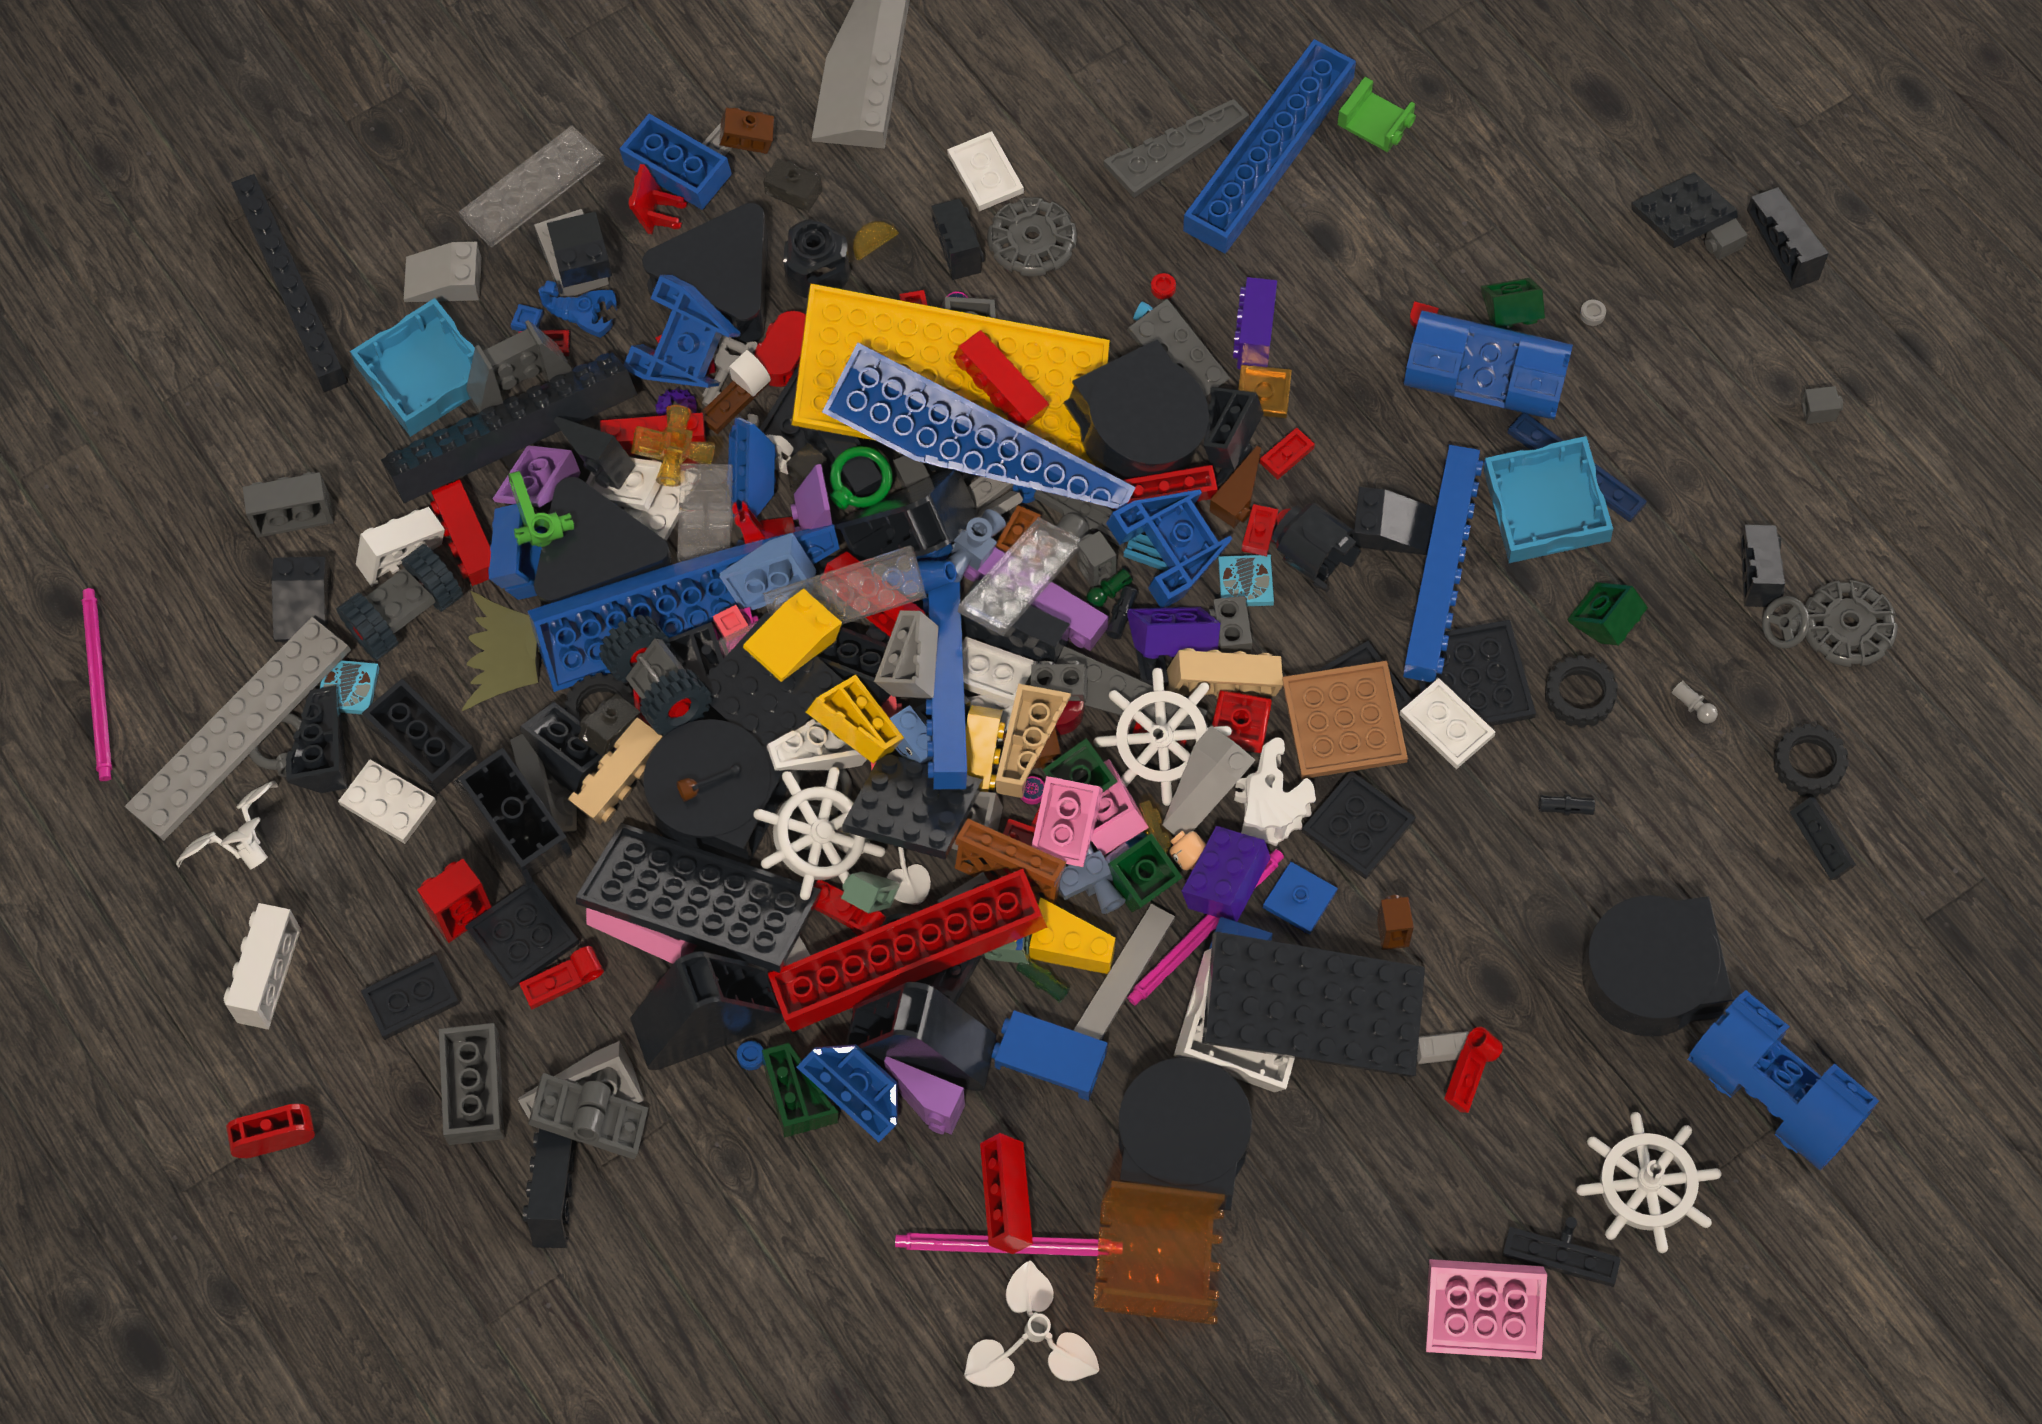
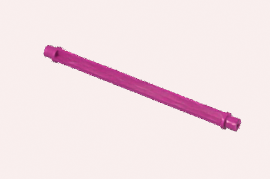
M87 588L83 590L82 605L97 765L96 771L99 773L100 781L111 780L112 764L98 620V601L95 598V590Z
M1275 849L1270 854L1271 858L1256 887L1278 867V863L1284 858V855L1279 850ZM1206 915L1153 970L1133 987V991L1127 996L1129 1002L1136 1006L1142 999L1145 1000L1217 928L1220 918Z
M907 1233V1235H896L895 1247L907 1248V1250L1007 1253L989 1246L988 1235ZM1032 1237L1033 1245L1015 1253L1111 1257V1255H1122V1242H1111L1110 1239Z

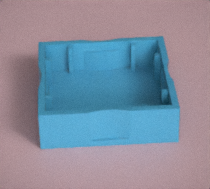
M435 298L405 316L392 328L378 333L350 351L355 367L410 437L469 400L466 387L475 347L460 334L455 322Z
M1587 436L1552 443L1536 450H1520L1485 458L1483 471L1509 563L1611 541L1613 526L1604 495L1597 483L1596 467Z

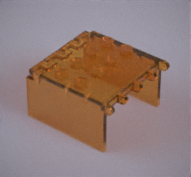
M1111 1181L1103 1195L1100 1223L1110 1225V1228L1100 1227L1098 1251L1108 1253V1255H1097L1096 1279L1106 1280V1283H1095L1094 1307L1104 1308L1106 1312L1217 1324L1218 1317L1211 1315L1218 1307V1301L1208 1300V1298L1218 1299L1219 1292L1209 1290L1210 1271L1221 1270V1264L1211 1262L1212 1243H1222V1236L1212 1234L1213 1219L1224 1218V1212L1219 1211L1218 1208L1223 1203L1225 1195Z

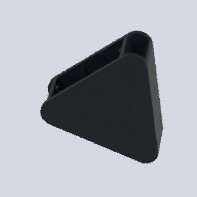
M755 203L741 205L649 249L644 254L642 263L644 270L650 275L647 287L651 296L660 275H673L693 285L741 333L740 336L732 337V339L747 344L748 342H758L763 337L765 332L768 235L764 211L759 205Z
M948 468L884 498L873 506L865 507L834 523L836 529L841 530L852 556L871 569L929 554L949 545L966 528L968 522L977 516L978 511L960 471Z
M567 477L556 485L549 514L556 512L559 517L570 513V520H573L574 530L564 531L563 538L553 540L549 545L541 549L534 581L535 593L540 599L541 606L673 565L668 543L665 539L577 477Z
M706 952L690 953L676 960L630 1017L647 1068L649 1070L663 1069L782 1024L784 1018L768 973H770L769 969L746 961Z
M906 982L853 1006L845 1045L856 1044L885 1072L884 1060L887 1056L964 1089L982 1091L985 1089L997 1036L934 987L918 982Z

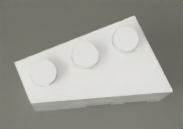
M429 507L422 510H414L409 515L399 519H391L379 527L369 528L360 535L356 566L370 586L373 587L378 584L377 578L389 571L392 574L399 571L398 565L402 564L401 560L422 544L427 545L432 550L442 545L445 529Z

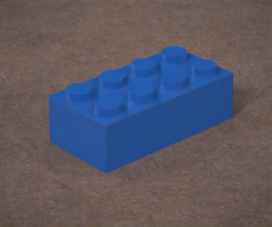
M651 114L645 117L619 149L625 166L638 173L640 164H645L658 185L677 196L683 197L684 200L701 210L705 208L732 175L728 159L725 156Z

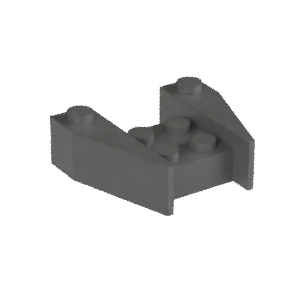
M529 320L525 321L526 330L482 351L479 345L475 346L466 390L477 414H480L487 407H495L502 404L501 391L511 389L517 383L527 378L535 377L539 372H541L546 382H549L556 375H565L572 371L570 364L557 343Z

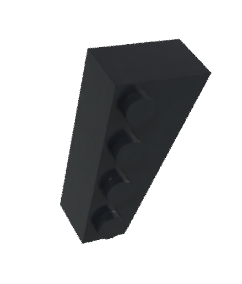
M1778 187L1752 196L1747 211L1791 289L1819 280L1829 253L1791 205L1788 198Z
M802 427L808 440L812 439L815 442V449L822 460L825 458L830 464L828 465L830 472L835 459L843 451L861 446L858 437ZM859 456L845 463L841 471V482L854 496L867 497L879 489L882 476L870 458Z
M539 1128V1132H534L533 1147L536 1149V1155L530 1158V1173H533L532 1180L527 1181L526 1195L529 1197V1204L523 1207V1222L528 1223L533 1247L567 1248L568 1238L565 1234L564 1225H569L570 1213L569 1200L566 1197L572 1196V1175L568 1172H574L576 1140Z

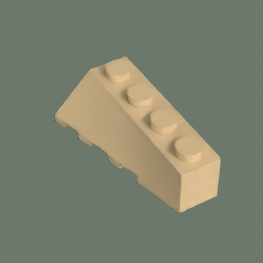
M1018 684L995 780L996 793L1023 798L1027 778L1069 701L1071 693Z

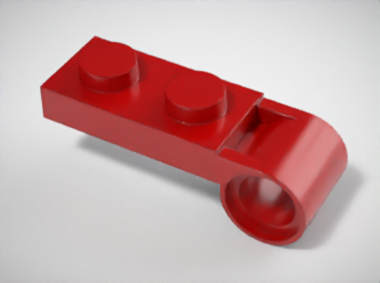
M818 880L813 886L821 889V895L814 909L848 926L857 936L879 928L886 919L880 911L867 913L841 899L844 891L822 880Z
M586 946L572 953L570 960L519 984L532 1010L599 978L604 973V970L593 947Z
M1476 1027L1468 1034L1444 1098L1445 1101L1459 1112L1469 1113L1486 1062L1496 1060L1503 1050L1502 1042L1484 1027Z

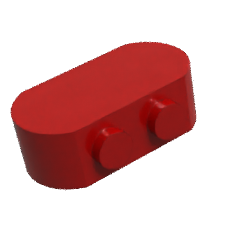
M788 311L780 314L775 323L769 325L763 343H758L755 349L754 356L762 363L771 378L770 386H786L800 362L806 314L802 312Z
M289 1104L243 1116L230 1121L226 1125L231 1155L236 1158H252L298 1146L311 1141L315 1136L310 1108L304 1104Z

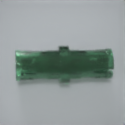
M1029 959V963L1019 962L1016 967V971L1032 981L1034 987L1047 992L1057 1002H1061L1070 990L1069 987L1055 979L1051 975V971L1048 969L1044 970L1031 959Z

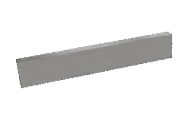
M1153 904L1150 905L1073 1031L1102 1040L1126 1001L1127 996L1132 991L1173 924L1175 916Z

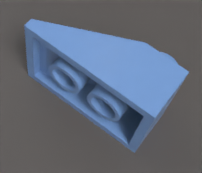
M790 533L769 540L722 571L719 577L740 609L750 607L752 611L789 599L803 588L807 592L814 591L816 569L794 534Z

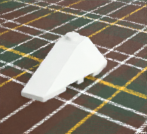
M814 719L767 745L775 770H830L832 767H837L840 770L862 766L867 760Z

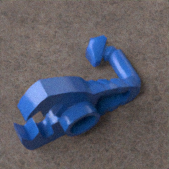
M546 281L545 286L540 287L538 290L542 305L547 308L548 312L558 318L576 323L582 330L599 338L611 329L613 325L612 319L604 323L602 317L596 324L594 323L598 320L597 313L600 312V302H605L607 310L613 305L617 311V302L612 290L590 291L579 297H558L557 283L553 281Z

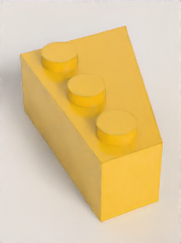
M856 675L817 697L806 711L808 715L873 764L885 755L892 753L904 739Z
M971 705L966 723L967 775L983 779L980 792L994 791L997 775L992 774L994 764L999 765L1001 749L997 748L998 738L1003 739L1005 723L1001 722L1003 710Z
M1040 897L1039 908L1048 928L1032 934L1029 946V959L1108 974L1111 970L1115 952V937Z

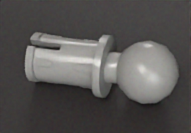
M1684 681L1680 682L1673 689L1672 694L1688 707L1689 712L1696 710L1697 718L1702 723H1713L1718 715L1716 707L1711 703H1703L1704 696H1699Z

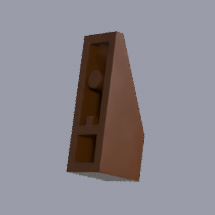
M1259 446L1254 448L1210 499V512L1233 528L1240 521L1244 523L1251 514L1250 507L1261 456V448Z

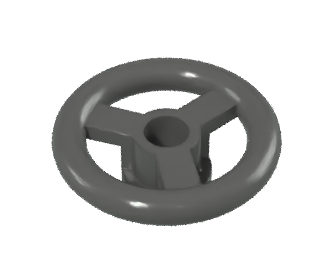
M1791 596L1779 597L1772 601L1766 608L1762 620L1763 632L1767 640L1772 645L1782 649L1798 645L1805 638L1809 629L1810 621L1807 608L1800 600ZM1780 605H1793V608L1787 614L1781 616L1773 615L1775 609ZM1770 623L1778 624L1779 628L1783 630L1785 641L1779 640L1774 636Z

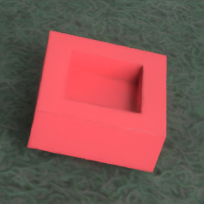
M737 605L713 616V621L725 641L749 630L748 624Z

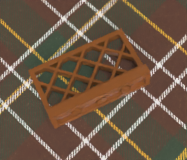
M967 819L955 841V844L958 845L955 869L973 877L983 872L990 882L1008 875L1003 870L1005 868L1011 873L1024 869L1028 880L1032 879L1037 885H1031L1038 905L1040 897L1056 905L1061 875L1066 867L1065 861ZM983 857L988 864H983L979 858ZM964 860H970L974 866L965 863ZM994 870L999 877L992 875L990 871ZM1043 892L1048 899L1040 896L1039 893Z

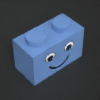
M910 705L889 718L904 737L895 748L902 758L924 764L932 760V757H927V741H932V736H927L925 724Z

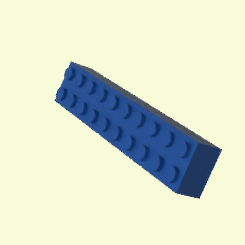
M1314 39L1184 214L1183 231L1226 254L1354 78L1356 61Z

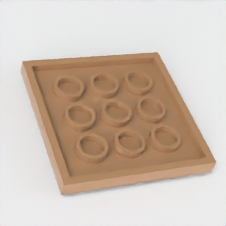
M1387 661L1282 677L1301 779L1407 763L1408 757Z

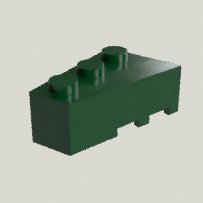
M789 1043L762 1050V1063L784 1138L838 1123V1111L834 1105H831L823 1091L797 1068L801 1060Z

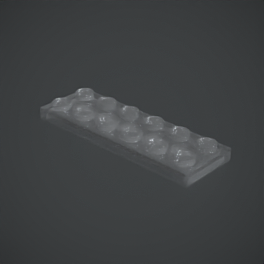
M571 125L460 210V218L492 248L604 162V155Z
M1038 517L959 604L958 613L1004 636L1077 553V543L1081 539Z
M911 545L763 593L767 611L772 616L788 599L804 588L839 619L842 624L926 598L914 547Z

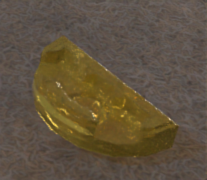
M872 221L865 224L857 232L854 239L853 251L856 259H862L898 235V231L885 222Z

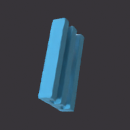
M1139 534L1129 540L1127 549L1124 551V557L1162 571L1169 570L1165 562L1132 551L1136 549L1148 553L1150 556L1161 558L1148 536Z

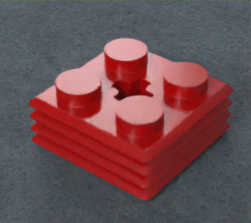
M1220 690L1212 726H1229L1232 732L1231 735L1227 736L1245 751L1261 753L1272 700ZM1239 719H1244L1243 724H1237Z

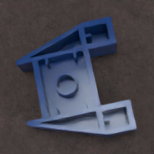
M660 275L651 299L672 309V312L656 350L644 344L631 345L624 366L628 372L645 380L706 388L719 386L720 382L706 376L710 362L722 335L729 338L738 337L741 333L693 285L673 275Z
M1201 490L1133 501L1114 511L1106 523L1119 545L1145 532L1169 568V570L1156 576L1148 587L1160 608H1166L1184 598L1232 540V537L1229 536L1218 542L1194 504L1202 494Z

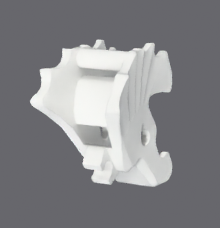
M1274 738L1263 746L1257 772L1237 781L1235 788H1241L1243 792L1236 791L1234 801L1244 803V821L1241 833L1263 839L1266 844L1269 843L1274 846L1287 839L1292 831L1302 830L1301 820L1312 815L1310 803L1316 801L1314 786L1308 778H1305L1290 792L1285 793L1283 791V773L1278 769L1281 766V755L1285 751L1284 741L1281 738Z

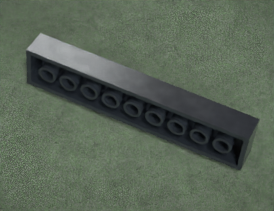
M614 353L602 354L591 363L578 365L573 371L565 375H556L549 382L541 386H532L526 393L519 396H511L495 407H487L474 417L463 418L456 425L448 429H439L432 436L424 440H415L409 447L402 450H394L380 460L395 491L402 502L407 503L561 431L554 422L556 416L579 423L637 396V393L626 367Z

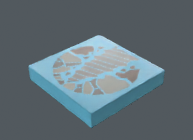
M1271 555L1218 557L1221 598L1245 596L1246 606L1274 605Z
M341 660L322 679L320 688L337 686L340 712L362 715V712L373 702L379 665Z

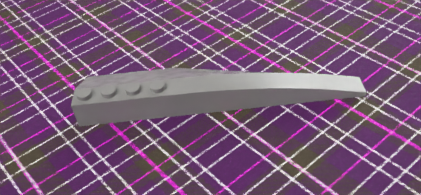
M854 0L826 57L812 134L813 142L885 149L910 0Z

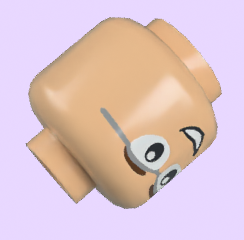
M1181 831L1170 841L1173 846L1170 848L1169 854L1181 869L1193 870L1206 843L1194 831L1187 834Z

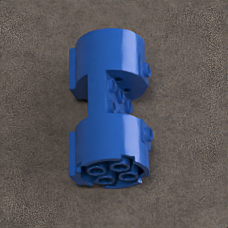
M1421 311L1406 367L1404 386L1555 420L1573 344Z
M1745 990L1725 1010L1726 1014H1723L1707 1030L1693 1048L1687 1060L1707 1075L1717 1090L1727 1094L1730 1098L1743 1086L1748 1095L1759 1099L1767 1106L1768 1111L1772 1115L1784 1120L1775 1132V1136L1780 1139L1781 1143L1788 1149L1801 1154L1818 1170H1822L1867 1119L1879 1100L1836 1064H1833L1823 1076H1820L1781 1043L1790 1026Z

